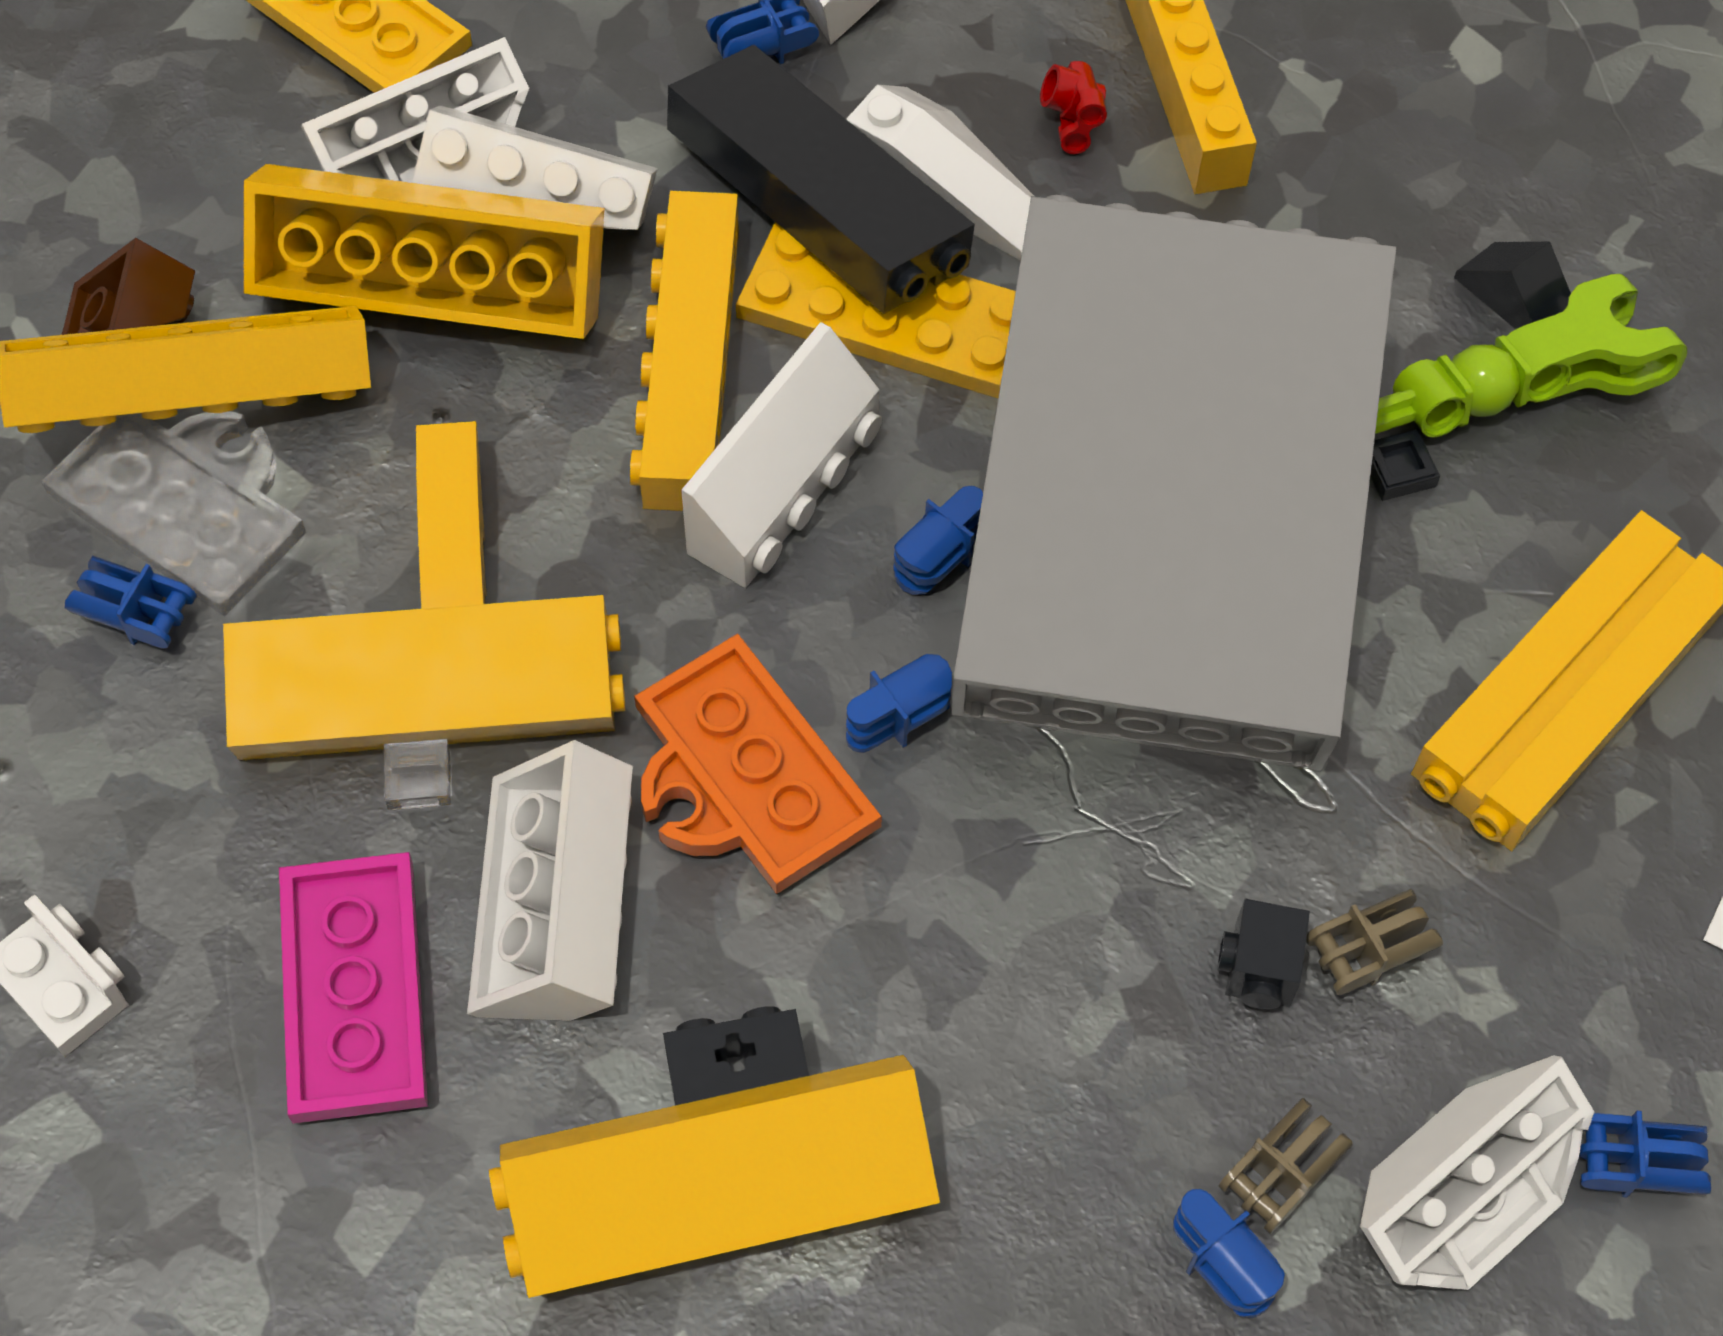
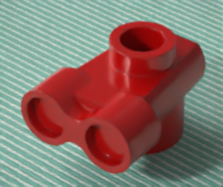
M1083 61L1070 62L1068 67L1058 64L1052 65L1046 73L1040 92L1042 107L1060 112L1061 126L1058 127L1062 149L1069 154H1080L1086 151L1091 144L1089 132L1103 124L1107 118L1105 105L1106 87L1096 82L1092 67Z

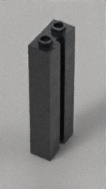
M749 46L668 85L667 130L883 314L905 302L917 299L925 290L928 280L932 284L937 285L948 278L957 277L969 267L975 224L757 46Z

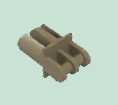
M1412 888L1361 911L1354 904L1350 907L1348 913L1325 922L1307 933L1306 943L1308 946L1316 945L1322 955V958L1318 961L1320 967L1324 971L1330 970L1337 981L1333 985L1337 995L1348 993L1368 983L1374 986L1377 984L1382 973L1443 945L1442 937L1436 929H1429L1420 933L1424 930L1429 917L1422 907L1411 908L1417 900ZM1342 935L1347 944L1339 947L1334 937ZM1356 958L1361 968L1353 971L1348 961Z
M1301 1098L1262 1140L1258 1138L1255 1141L1253 1147L1218 1185L1224 1193L1229 1189L1234 1191L1244 1201L1241 1206L1244 1211L1250 1212L1253 1209L1267 1221L1264 1229L1270 1234L1301 1205L1308 1192L1353 1145L1350 1138L1344 1133L1340 1134L1303 1174L1298 1166L1322 1141L1332 1125L1324 1116L1320 1115L1284 1153L1278 1150L1277 1147L1294 1131L1310 1111L1312 1105L1304 1098ZM1250 1167L1264 1178L1259 1185H1256L1244 1174ZM1273 1187L1287 1199L1282 1206L1267 1195Z

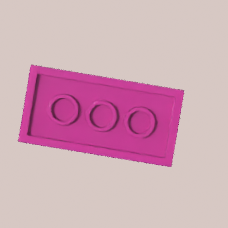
M410 852L279 867L287 1113L292 1124L428 1107L414 872Z

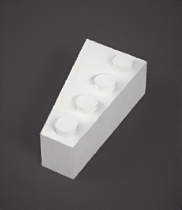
M438 106L430 109L428 112L412 183L605 208L604 228L638 230L645 220L658 168L448 107Z

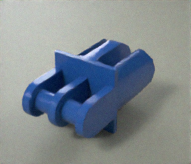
M758 0L757 3L709 19L705 26L711 40L717 44V49L723 59L755 45L766 55H775L780 65L784 64V54L807 47L819 37L817 26L814 23L808 22L810 16L807 9L803 6H798L800 0Z
M965 486L958 490L941 507L930 499L926 501L923 518L894 546L893 569L895 579L904 592L911 595L925 594L942 581L960 563L968 568L971 566L973 544L976 540L983 491L980 488Z
M92 555L88 562L89 570L82 572L77 581L80 591L73 590L69 593L65 600V609L70 613L124 631L132 645H135L139 640L159 648H167L171 642V637L168 633L172 626L181 625L184 620V616L181 613L185 604H193L197 594L181 582L153 573L149 564H145L142 571L139 572ZM163 597L167 598L164 603L160 602ZM150 618L154 619L152 625L148 624Z
M926 654L882 679L879 678L875 671L870 672L869 690L853 698L847 706L846 743L848 747L853 751L864 753L892 737L897 739L902 748L906 747L907 735L912 730L950 708L952 671L948 662L940 655Z
M1636 1111L1632 1116L1594 1113L1589 1129L1583 1130L1586 1134V1143L1580 1146V1157L1587 1160V1172L1581 1174V1185L1585 1188L1622 1192V1197L1625 1198L1635 1189L1699 1195L1711 1193V1176L1707 1172L1701 1171L1709 1162L1708 1149L1701 1145L1707 1141V1126L1642 1121V1111ZM1606 1134H1617L1619 1143H1608ZM1608 1162L1620 1163L1621 1172L1608 1171Z
M1192 1189L1183 1196L1173 1221L1175 1234L1193 1254L1186 1273L1190 1276L1194 1271H1197L1229 1308L1233 1309L1238 1316L1254 1318L1265 1313L1283 1285L1284 1270L1280 1267L1277 1259L1246 1224L1250 1215L1247 1210L1233 1221L1211 1194L1202 1189Z

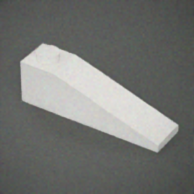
M876 85L846 120L975 224L973 235L1021 261L1030 199L1034 195L952 111L908 87Z

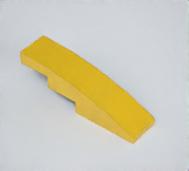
M476 421L416 425L421 609L485 604V596H487L483 549L485 534Z

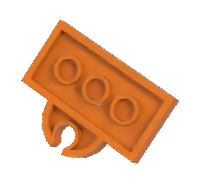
M738 633L634 696L636 709L664 744L651 757L641 778V804L645 821L649 822L658 818L662 807L673 799L688 800L696 808L688 819L667 822L658 830L660 841L667 847L690 856H718L741 847L774 892L778 894L881 828L882 816Z

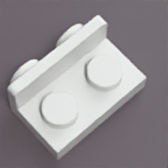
M34 894L24 902L32 917L0 942V985L58 1051L66 1057L129 1006L116 986L125 976L100 947L89 954L80 945L77 939L85 933L60 903L49 910Z

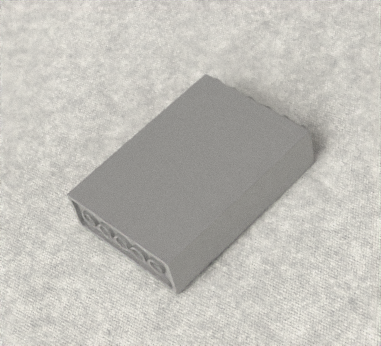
M1051 195L1046 198L1031 196L955 664L951 715L1321 771L1341 737L1396 255L1395 246L1380 245L1376 240L1367 237H1352L1347 240L1323 237L1314 231L1302 228L1287 231L1258 228L1254 223L1245 220H1232L1226 223L1200 220L1186 212H1170L1165 215L1142 212L1122 203H1113L1106 206L1078 203L1075 199L1064 195Z

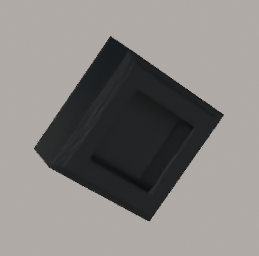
M1418 429L1374 440L1370 477L1382 501L1437 487L1440 474Z

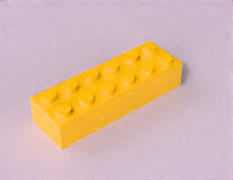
M265 164L244 180V294L340 307L357 306L358 309L584 339L598 320L605 208Z

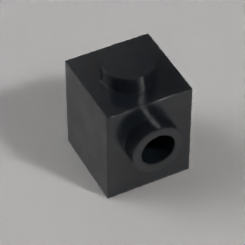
M1244 899L1235 924L1234 933L1224 931L1220 945L1217 970L1228 972L1225 995L1241 998L1244 1004L1258 1009H1275L1279 1006L1290 1007L1301 983L1310 911Z

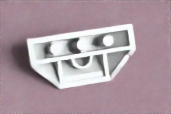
M503 37L301 124V128L322 171L412 183L430 109L444 106L515 127L529 87L506 38Z
M1553 1055L1464 1089L1371 1171L1360 1227L1394 1282L1402 1285L1469 1290L1564 1203L1579 1159L1583 1130L1589 1129L1594 1110L1562 1057Z

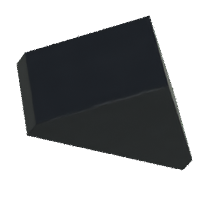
M1550 241L1494 242L1458 269L1454 276L1457 281L1514 329L1563 312L1568 305L1571 294Z

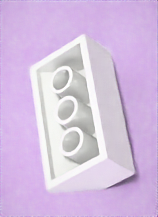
M822 322L818 324L681 490L687 554L745 589L759 572L765 574L774 566L782 551L783 541L793 529L800 531L806 526L814 513L816 500L826 487L833 489L840 483L848 469L850 457L860 445L865 448L871 444L882 424V417L879 415V388L831 327Z
M573 740L493 777L467 1008L468 1015L477 1018L571 1021L614 1005V992L617 986L616 968L619 930L622 924L621 905L624 870L627 864L628 819L632 803V765Z

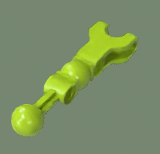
M1610 274L1577 285L1570 294L1568 305L1563 312L1519 327L1507 336L1496 337L1495 345H1471L1456 354L1452 361L1445 354L1439 356L1435 361L1429 359L1420 360L1406 367L1395 379L1393 394L1379 398L1375 434L1414 421L1426 436H1443L1457 426L1468 425L1470 416L1492 417L1508 408L1512 401L1517 407L1526 405L1528 401L1542 402L1584 388H1595L1617 395H1635L1673 379L1680 371L1686 359L1687 346L1668 327L1644 330L1626 327L1634 313L1638 290L1624 275Z

